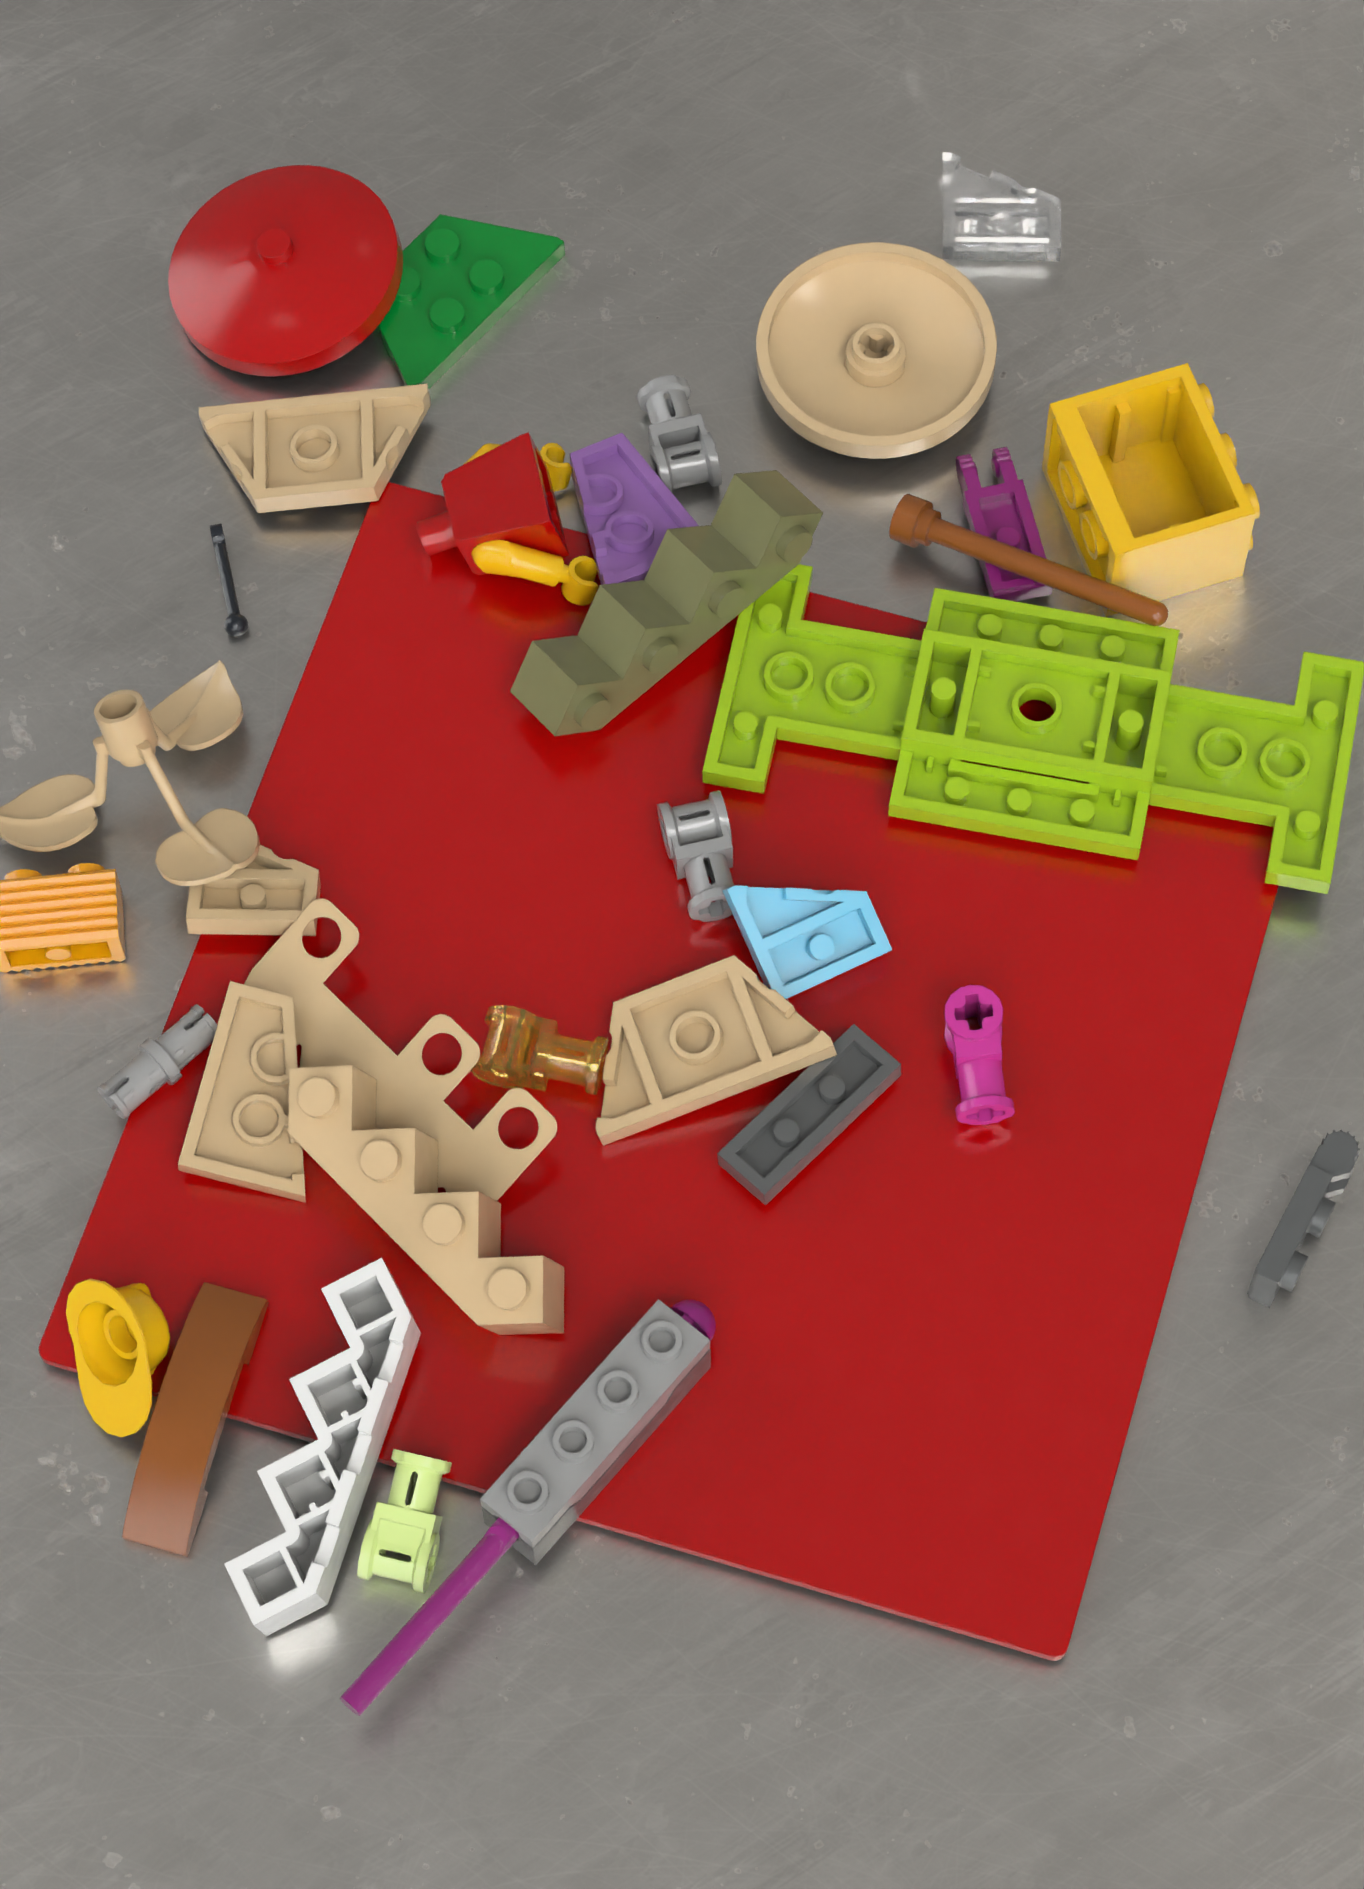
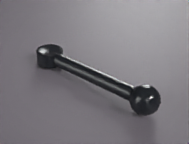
M222 524L210 525L228 613L224 628L232 637H240L246 633L248 621L239 611Z

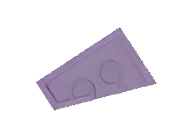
M623 433L570 453L571 476L601 585L644 580L667 529L699 526Z

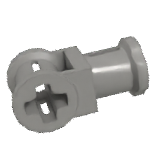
M667 375L652 379L644 387L640 388L637 394L641 410L648 412L651 425H648L652 468L672 493L675 489L708 482L712 487L722 485L721 468L712 435L706 431L701 413L692 415L687 401L691 394L689 384L685 378ZM667 393L669 394V399L665 400L664 395Z
M721 791L710 792L709 798L706 800L671 807L667 802L657 804L659 823L669 859L673 860L677 879L686 878L692 898L687 905L691 919L710 922L731 916L732 911L722 890L734 886L729 869L733 867V846L730 823Z

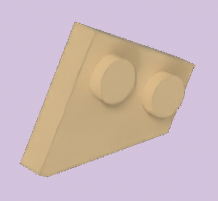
M260 845L257 857L245 868L236 869L232 875L221 880L189 887L186 911L188 934L283 935L294 921H299L297 918L311 902L320 899L321 883L319 870L295 859H282L276 856L271 849ZM318 918L312 920L306 926L303 936H316Z

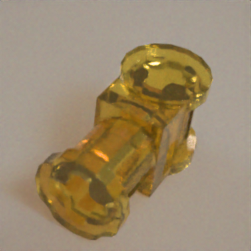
M496 1005L488 1008L484 1021L489 1030L482 1055H480L477 1064L471 1069L474 1076L497 1087L509 1089L528 1087L546 1091L548 1080L552 1079L584 1086L586 1093L597 1095L602 1083L605 1058L608 1053L609 1040L607 1037L598 1036L594 1041L559 1035L556 1020L537 1017L527 1010L514 1006Z

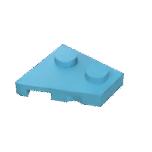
M739 885L722 890L764 985L769 989L776 990L785 999L892 951V947L867 891L763 888Z

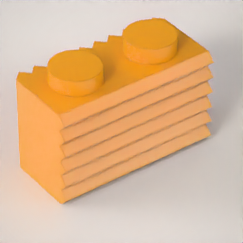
M82 863L69 868L66 874L42 876L41 873L35 870L20 869L7 873L4 880H0V972L8 973L11 970L20 972L23 969L32 971L35 968L46 969L49 966L58 968L62 965L71 967L74 964L83 966L86 963L95 965L100 961L109 963L112 960L121 962L126 959L123 895L116 869L106 870L99 864Z

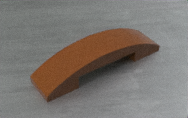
M203 1283L177 1341L150 1419L127 1507L122 1533L124 1540L188 1557L208 1492L204 1489L243 1364L249 1365L269 1304L267 1299Z

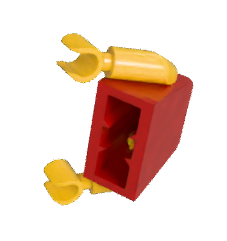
M529 432L519 435L504 444H484L462 466L446 473L441 484L448 511L416 523L421 543L428 556L458 547L474 574H496L517 577L555 587L558 582H562L561 590L564 597L576 605L592 603L599 588L597 583L594 582L598 571L597 565L592 558L579 556L574 558L569 565L564 564L563 557L569 556L554 491H561L568 487L572 466L567 462L563 463L565 451L557 443L545 444L539 452Z

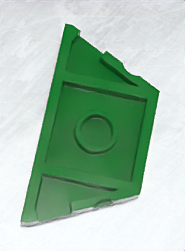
M440 214L402 251L403 272L401 283L390 310L377 326L382 335L383 345L391 361L395 362L404 381V386L427 384L428 389H430L565 256L564 241L555 236Z

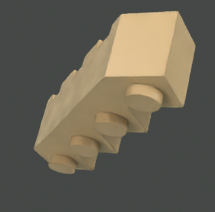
M353 1065L289 1068L288 1133L478 1326L499 1335L564 1333V1266L545 1256L500 1257L501 1203L479 1191L438 1193V1140L417 1128L376 1129L377 1079Z

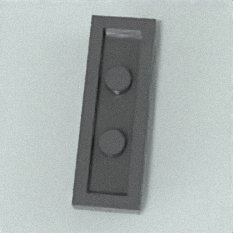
M855 1024L833 1043L837 1053L836 1056L810 1065L717 1153L718 1164L764 1205H767L901 1076V1064Z

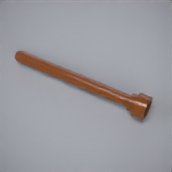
M906 494L894 511L889 536L890 539L916 548L920 544L929 546L934 542L1151 626H1160L1168 618L1167 607L1159 601L941 519V512L933 509L932 502Z

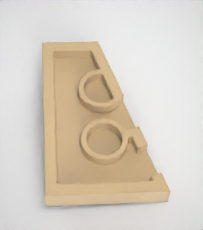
M230 981L179 1158V1171L306 1203L303 1150L288 1133L289 1068H298L293 997Z

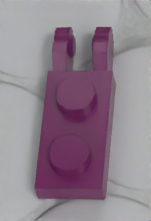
M1007 447L993 449L991 465L998 484L982 488L978 478L977 467L971 454L957 456L955 459L957 478L961 487L963 507L970 530L1047 559L1023 479L1018 480L1009 449ZM979 560L989 596L992 598L1018 602L1052 595V587Z

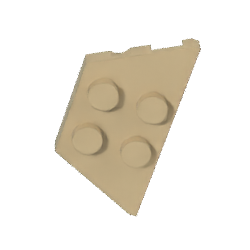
M419 384L199 407V417L204 431L258 513L378 501L429 410L431 398L428 385Z
M733 955L613 1002L609 1030L612 1035L611 1049L605 1058L603 1073L605 1092L601 1118L597 1117L596 1132L603 1146L836 1056L835 1047L831 1037L821 1030L819 1032L795 1011L790 1002L776 990L765 986L758 979L756 973Z

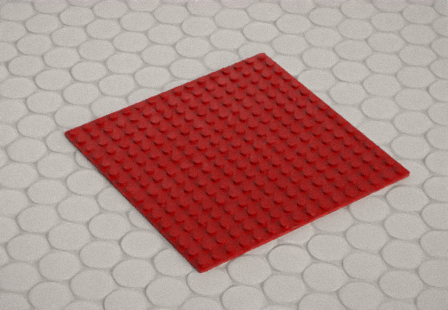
M388 482L379 500L370 502L247 817L255 825L260 845L271 849L276 856L282 859H295L318 869L321 883L320 899H327L333 903L357 927L359 931L358 944L323 983L397 1056L435 1015L444 1014L451 1017L479 1045L480 1058L477 1064L445 1098L444 1102L472 1129L513 1088H522L529 1092L555 1118L557 1132L554 1138L497 1202L501 1203L500 1257L545 1256L564 1266V1333L499 1335L478 1326L303 1148L306 1203L179 1171V1158L211 1050V1044L180 1070L182 1078L175 1084L169 1085L166 1082L130 1113L39 1344L38 1350L41 1359L48 1365L77 1373L74 1345L66 1316L68 1295L77 1283L91 1278L104 1281L115 1289L133 1283H142L149 1288L151 1297L161 1308L168 1323L170 1333L168 1352L151 1375L152 1396L158 1397L177 1341L204 1282L264 1298L269 1301L250 1363L249 1365L243 1364L227 1418L308 1442H314L318 1440V1437L289 1379L350 1348L321 1288L382 1258L391 1272L421 1335L377 1462L396 1467L397 1463L391 1459L393 1449L452 1462L450 1473L442 1474L441 1481L486 1493L658 1299L669 1308L683 1300H696L705 1304L711 1310L716 1322L715 1334L710 1341L711 1368L576 1521L1047 1660L1057 1661L1062 1659L1066 1655L1279 887L1278 885L1264 883L1273 827L1148 805L1138 860L888 816L889 802L898 764L897 760L779 739L776 740L764 794L703 783L702 771L738 615L600 730L554 736L510 690L531 642L534 640L577 636L592 603L576 605L568 601L561 590L562 582H558L555 587L523 578L496 574H474L458 547L428 556L421 543L416 523L448 511L445 497ZM563 527L569 556L563 557L564 564L569 565L574 558L579 556H587L594 560L587 533ZM597 572L594 582L600 586L601 582ZM809 592L803 619L922 640L923 632L927 625V622L813 592ZM1041 700L1027 701L1019 708L1022 715L1032 721H1044L1054 714L1051 706ZM962 760V762H967V763L979 764V765H984V766L996 767V768H1001V769H1007V770H1012V771L1024 772V773H1029V774H1035V775H1041V776H1046V777H1052V778H1058V779H1063V780H1069V781H1075V782H1080V783L1089 784L1088 782H1083V781H1077V780H1072V779L1060 778V777H1055V776L1043 775V774H1038V773L1026 772V771H1021V770L1009 769V768H1004V767H998V766H992V765H987V764H981V763H975V762H970V761H964V760ZM718 790L721 791L730 823L733 867L729 869L734 886L867 891L892 947V951L786 999L793 1005L795 1011L819 1032L821 1030L831 1037L833 1043L855 1024L901 1064V1076L767 1205H764L718 1164L717 1153L809 1066L604 1146L596 1132L597 1117L601 1118L605 1083L603 1081L605 1058L611 1049L612 1035L609 1030L613 1002L733 955L756 973L758 979L763 983L733 914L727 918L710 922L691 919L687 905L692 898L686 878L677 879L673 860L669 859L662 837L657 804L667 802L671 807L702 801L709 798L710 792ZM319 917L317 919L316 936H302L303 946L306 952L315 958H325L332 955L338 949L341 942V931L338 924L330 918ZM201 934L162 1034L188 1013L195 1004L203 1008L205 1013L202 1016L208 1013L218 1025L230 981L244 984L251 970L282 935ZM968 985H980L992 990L1000 999L1003 1007L1001 1024L1002 1071L1006 1097L1013 1100L1015 1113L1013 1116L1000 1122L987 1125L961 1123L956 1118L955 1108L961 1103L959 1080L956 1079L953 1053L948 1049L944 1038L946 1024L944 1019L945 1004L951 994L959 988ZM970 1017L965 1019L969 1024L970 1030L982 1029L978 1023V1018ZM439 1033L429 1038L422 1051V1060L425 1067L436 1075H445L455 1070L462 1057L460 1043L454 1036L447 1033ZM300 1044L296 1046L298 1068H300L302 1050ZM515 1107L505 1112L498 1125L501 1141L512 1149H523L531 1145L536 1139L539 1129L538 1120L534 1113L524 1107ZM438 1187V1193H446L443 1187Z

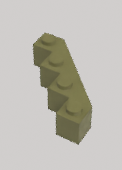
M777 470L734 474L711 525L667 529L644 580L602 584L599 586L577 636L532 641L510 692L554 736L600 730L794 569L810 549L813 541L812 536L823 512Z

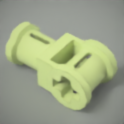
M393 1449L391 1459L397 1464L388 1502L376 1503L373 1518L367 1527L362 1542L357 1576L360 1579L369 1580L373 1575L411 1583L414 1592L425 1594L436 1565L440 1543L439 1530L443 1517L433 1514L442 1474L450 1473L452 1462ZM386 1551L409 1555L412 1560L406 1561L387 1556Z

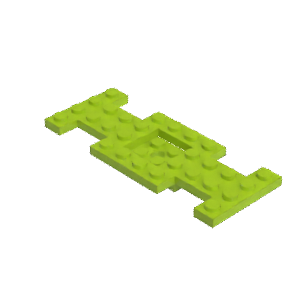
M798 564L738 615L702 771L703 783L764 794L776 740L779 739L897 760L898 764L889 802L888 816L1138 860L1148 805L1273 827L1264 883L1328 894L1364 677L1363 661L1304 651L1300 664L1294 705L1170 684L1180 630L1151 626L1149 624L934 588L922 640L803 620L812 583L813 566ZM1041 700L1051 706L1054 714L1044 721H1032L1024 717L1019 708L1027 701ZM962 760H964V761H970V762H975V763H981V764H987V765H992V766L1004 767V768H1009V769L1021 770V771H1026V772L1038 773V774H1043V775L1055 776V777H1060V778L1072 779V780H1077V781H1083V782H1088L1089 784L1080 783V782H1075V781H1069V780H1063V779H1058V778H1052V777H1046V776H1041V775L1029 774V773H1024V772L1012 771V770H1007V769H1001V768H996V767L984 766V765H979V764L967 763V762H962Z

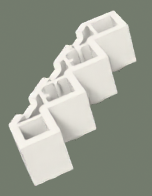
M382 1258L321 1288L350 1348L289 1379L318 1440L257 1471L286 1532L224 1563L253 1625L265 1636L328 1605L421 1335L391 1272Z

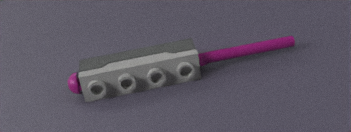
M658 1299L480 1498L484 1523L490 1528L461 1563L342 1694L340 1700L346 1707L360 1716L511 1546L534 1565L538 1564L711 1368L710 1341L715 1334L716 1322L713 1313L705 1304L696 1300H683L669 1308Z

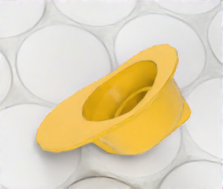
M90 1278L74 1286L68 1295L66 1307L69 1332L74 1345L79 1385L84 1404L94 1422L108 1434L125 1437L137 1433L147 1421L152 1405L151 1375L168 1352L170 1343L169 1327L161 1308L153 1300L149 1288L145 1284L133 1283L115 1289L104 1281Z

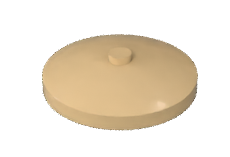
M884 242L850 244L828 250L810 258L796 267L777 285L768 298L758 323L756 335L758 377L762 389L775 412L790 428L808 441L824 449L847 456L868 459L902 457L930 449L944 442L961 430L978 412L991 388L995 371L997 336L992 315L982 295L971 281L954 266L935 255L905 245Z

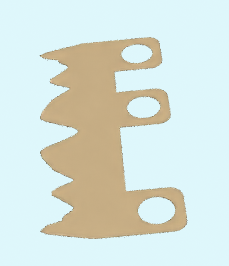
M314 900L297 918L299 921H294L255 965L244 985L293 997L296 1046L299 1044L302 1046L300 1068L353 1065L377 1079L376 1129L417 1128L438 1140V1187H443L446 1192L479 1191L498 1201L554 1138L557 1132L555 1118L529 1092L522 1088H513L472 1129L444 1100L477 1064L480 1058V1048L477 1042L451 1017L439 1014L433 1016L397 1056L323 984L356 947L359 941V931L329 900ZM319 917H327L334 920L341 931V942L338 949L332 955L325 958H315L309 955L302 942L306 926L312 920ZM439 1033H447L454 1036L462 1049L459 1065L455 1070L445 1075L431 1073L425 1067L422 1060V1051L425 1043L429 1038ZM515 1107L529 1109L538 1120L539 1129L536 1139L531 1145L523 1149L507 1147L501 1141L498 1133L501 1117L505 1112Z

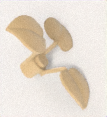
M219 660L169 695L151 711L146 708L141 694L137 691L119 690L106 695L94 708V716L102 733V736L96 737L93 740V745L97 752L95 784L84 776L76 774L60 775L31 787L11 802L0 807V837L18 848L34 852L60 850L82 840L96 828L98 819L93 808L101 806L106 801L109 755L127 767L140 766L146 763L173 816L183 830L164 840L156 852L155 862L162 877L170 883L179 886H198L221 880L232 875L236 869L245 868L257 857L260 846L259 836L252 821L246 815L236 810L219 808L210 811L193 824L185 813L155 756L156 746H160L165 751L173 749L176 744L188 751L210 747L225 739L239 726L243 717V706L229 678L225 665Z

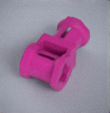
M968 985L959 988L950 995L945 1004L944 1019L946 1024L944 1038L948 1049L953 1053L956 1079L959 1080L961 1103L955 1108L956 1118L958 1122L970 1125L997 1123L1013 1116L1015 1113L1013 1100L1006 1097L1002 1071L1001 1024L1003 1007L1000 999L992 990L980 985ZM970 1017L978 1018V1023L982 1029L970 1030L969 1024L965 1019Z

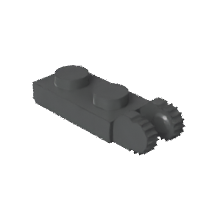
M1342 1129L1338 1132L1333 1130L1331 1134L1327 1133L1325 1139H1322L1321 1145H1319L1255 1269L1247 1293L1250 1295V1299L1270 1308L1280 1287L1289 1292L1293 1291L1309 1258L1298 1251L1308 1233L1320 1238L1336 1205V1202L1328 1198L1343 1194L1359 1157V1142L1355 1140V1136L1349 1134V1131L1346 1133Z

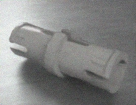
M195 1004L188 1013L155 1041L151 1038L146 1039L138 1046L140 1053L107 1082L97 1088L101 1097L112 1110L118 1108L116 1113L122 1119L129 1117L132 1111L166 1082L169 1085L175 1084L182 1078L180 1070L213 1043L217 1023L208 1013L202 1016L205 1013L202 1007Z

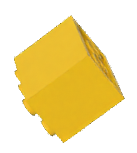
M1188 363L1050 403L1042 470L1087 574L1156 601H1162L1243 576L1248 551L1253 548L1252 530L1254 521L1260 516L1259 502L1254 488L1250 483L1242 484L1237 473V456L1233 442L1226 432L1219 433L1213 420L1214 404L1210 391L1204 383L1197 384ZM1102 607L1105 617L1118 614L1115 611Z

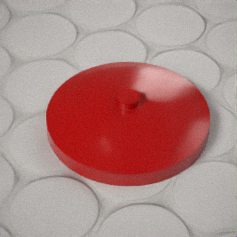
M291 165L276 167L251 174L232 183L210 198L195 213L183 229L171 256L168 275L169 295L175 314L190 341L200 352L217 364L236 372L256 376H286L303 373L322 367L349 353L361 344L382 322L396 298L403 272L402 245L388 209L381 199L358 179L338 170L321 166Z

